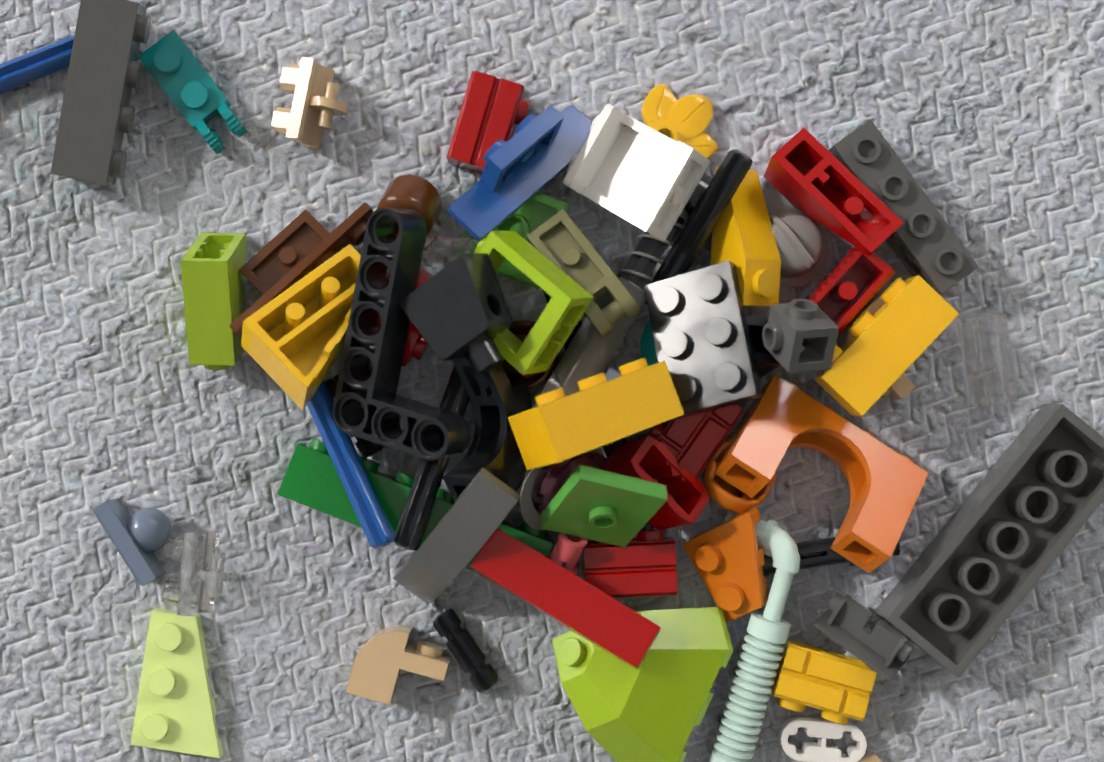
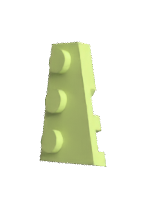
M159 608L151 610L130 745L221 758L224 754L221 738L219 739L216 726L215 715H217L215 700L211 696L207 672L209 665L199 614Z

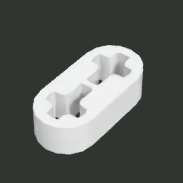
M792 716L781 724L778 731V742L783 751L791 759L797 761L858 762L865 755L867 748L863 732L850 721H848L847 725H843L819 717ZM803 727L807 736L816 737L818 740L817 742L805 741L802 743L801 749H796L794 743L788 740L789 735H796L798 728ZM845 731L855 740V745L847 746L846 753H841L837 745L826 743L827 739H841Z

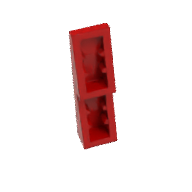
M497 528L481 547L470 565L480 576L555 619L557 623L637 670L661 630L660 626L500 528Z

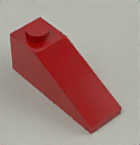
M804 127L781 147L769 161L764 178L795 208L869 256L904 223Z

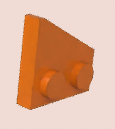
M756 506L693 535L682 543L718 607L722 608L726 622L762 608L767 603L769 596L767 580L763 575V566L765 564L763 546H758L756 524L760 521V512Z

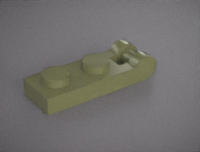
M564 209L526 235L532 246L594 297L584 315L602 338L614 330L612 325L624 316L629 319L640 311L634 298ZM608 292L614 301L601 310L594 301Z

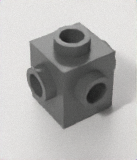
M793 299L790 303L771 304L768 323L764 325L762 332L763 346L788 373L831 369L839 327L813 301Z

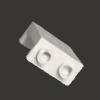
M607 104L602 113L592 122L590 134L581 150L570 161L563 184L665 242L711 161L694 148L680 141H674L629 117L616 107Z

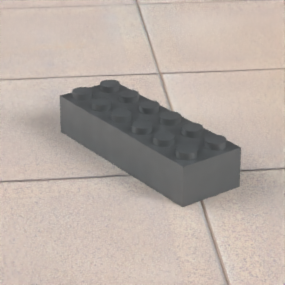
M1043 404L879 605L875 613L898 632L906 635L910 642L943 669L959 679L1103 502L1104 437L1063 404Z

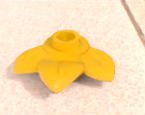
M663 83L655 86L649 92L641 108L645 125L676 142L680 141L694 148L707 159L710 158L718 149L715 140L704 132L713 116L712 101L708 97L697 94L683 96L677 100L671 90Z

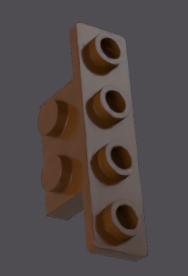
M366 202L363 203L331 233L305 209L239 269L242 275L262 296L231 323L230 328L242 339L243 321L347 245L354 244L358 246L362 244L366 224L373 213V209Z

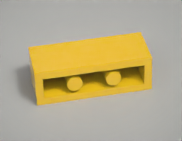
M919 275L908 278L906 281L900 277L897 278L880 296L885 303L873 315L866 311L853 323L848 330L853 336L841 349L835 345L831 369L820 370L813 377L852 416H863L959 315Z

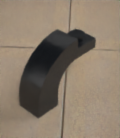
M470 357L452 360L474 408L475 432L467 454L442 478L454 502H456L460 494L482 467L516 492L523 481L527 469L508 417L532 408L524 378H508L503 363L494 370L480 375Z

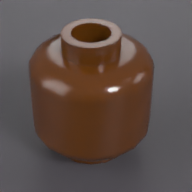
M407 174L400 175L389 183L376 210L380 208L413 209L424 218L427 226L426 236H428L441 211L442 201L438 190L428 180L420 176ZM398 222L395 225V235L397 238L399 234Z

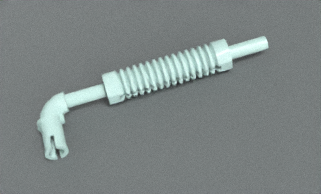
M729 511L725 520H728L740 513ZM771 519L768 522L760 520L756 524L758 546H763L764 554L772 557L776 572L764 613H751L747 632L750 635H746L744 638L747 643L742 645L744 652H740L739 655L741 657V660L737 662L739 668L735 669L737 676H734L732 679L735 684L730 686L732 691L728 693L730 700L726 701L727 709L723 711L725 717L721 718L723 725H720L718 728L720 731L716 735L718 741L714 742L716 749L712 750L709 762H751L750 759L754 756L752 751L756 749L755 743L759 739L757 735L760 734V726L763 725L761 718H764L766 715L764 711L768 708L766 702H769V694L773 690L771 686L775 684L773 677H776L778 673L775 669L779 668L780 664L778 661L782 659L780 653L785 649L782 644L787 642L791 624L781 618L794 573L799 574L801 558L797 544L788 532L779 528L778 522Z

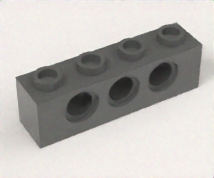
M871 119L828 150L904 222L886 241L912 277L919 275L941 295L979 268Z

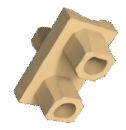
M307 57L301 58L300 65L284 66L282 68L280 84L282 90L294 94L292 108L277 107L273 113L271 128L301 145L319 149L323 129H331L333 115L344 116L347 115L348 104L336 100L339 85L333 83L335 71L318 64L316 59Z

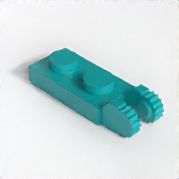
M174 30L138 56L194 130H198L216 154L226 149L219 135L207 124L220 113L225 119V124L233 134H237L239 138L248 132L229 107L231 105L229 100Z

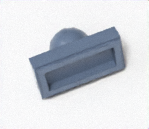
M119 498L106 500L94 508L93 513L139 585L144 586L152 583L166 574L153 553L165 546L171 536L169 518L162 511L155 508H143L136 511L130 517Z

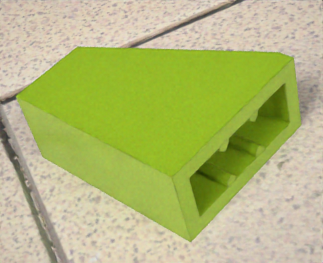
M201 232L180 260L189 365H204L208 370H223L230 366H235L244 350L241 346L242 339L230 328V325L245 312L246 278L239 269L246 264V233Z

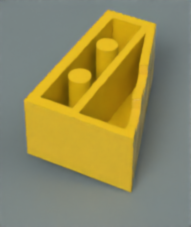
M351 244L347 245L243 321L241 346L302 411L344 349L361 257Z
M644 357L618 367L621 376L607 381L603 372L578 381L580 391L565 396L563 388L553 390L535 397L537 407L508 417L526 469L529 470L564 461L684 415L665 360L648 366Z

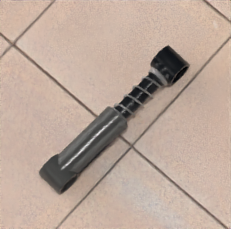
M703 174L665 242L646 231L644 234L638 235L636 248L634 251L627 253L628 261L625 267L616 272L617 278L634 298L640 311L647 301L643 291L644 286L648 280L653 281L650 276L657 264L663 263L660 259L668 245L673 246V243L670 241L677 229H683V223L687 222V219H689L713 179L706 174ZM606 292L594 302L602 310L612 303L614 299ZM640 311L629 319L624 316L612 325L614 330L603 338L596 332L587 317H585L556 369L553 370L538 396L559 388H563L565 396L580 391L578 381L605 372ZM535 400V402H534L532 408H535V407L538 406L536 400Z

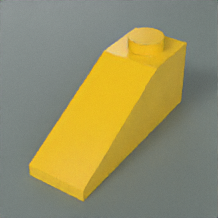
M749 170L712 230L710 266L730 260L736 266L743 305L771 306V304H779L781 258L775 236L772 232V225L757 170Z

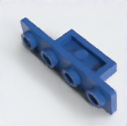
M550 105L538 116L534 113L529 114L518 125L515 135L507 142L500 139L488 149L483 157L486 164L480 180L450 205L448 213L477 241L482 240L490 231L498 228L568 167L572 158L579 153L589 136L592 122L573 105H569L561 113Z

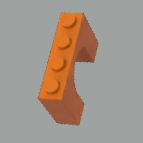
M775 374L761 389L762 397L754 399L714 474L753 498L771 481L787 449L804 447L826 455L843 472L850 490L849 510L830 549L866 572L871 573L891 558L929 472L916 465L909 457L897 453L877 440L870 432L860 429L838 415L831 407L823 405L810 397L794 383L786 381Z

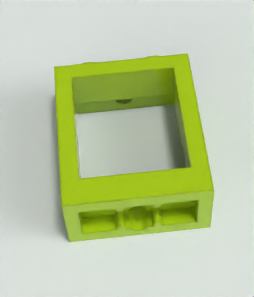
M490 231L486 237L480 240L476 246L475 253H487L495 273H497L506 258L552 297L524 342L508 329L494 338L493 341L502 357L522 375L546 372L594 297L516 231Z

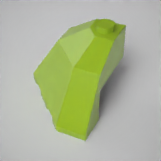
M720 607L638 611V614L661 627L638 670L572 631L552 639L560 681L586 731L617 762H683L687 751L683 749L693 727L700 726L714 695L710 690L721 667L726 668L733 653L723 610Z

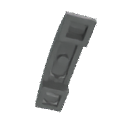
M482 467L460 494L451 509L419 548L409 556L396 572L393 579L426 604H431L477 554L518 502L521 495Z

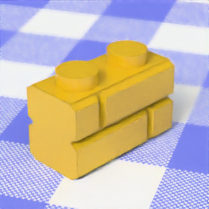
M787 639V642L782 644L785 649L780 653L782 659L778 661L780 666L778 669H775L778 673L776 677H773L775 684L771 686L773 688L772 695L779 698L777 703L779 706L797 712H804L805 706L822 710V718L843 725L848 724L849 718L859 721L864 719L870 699L869 695L872 692L877 672L867 667L860 659Z

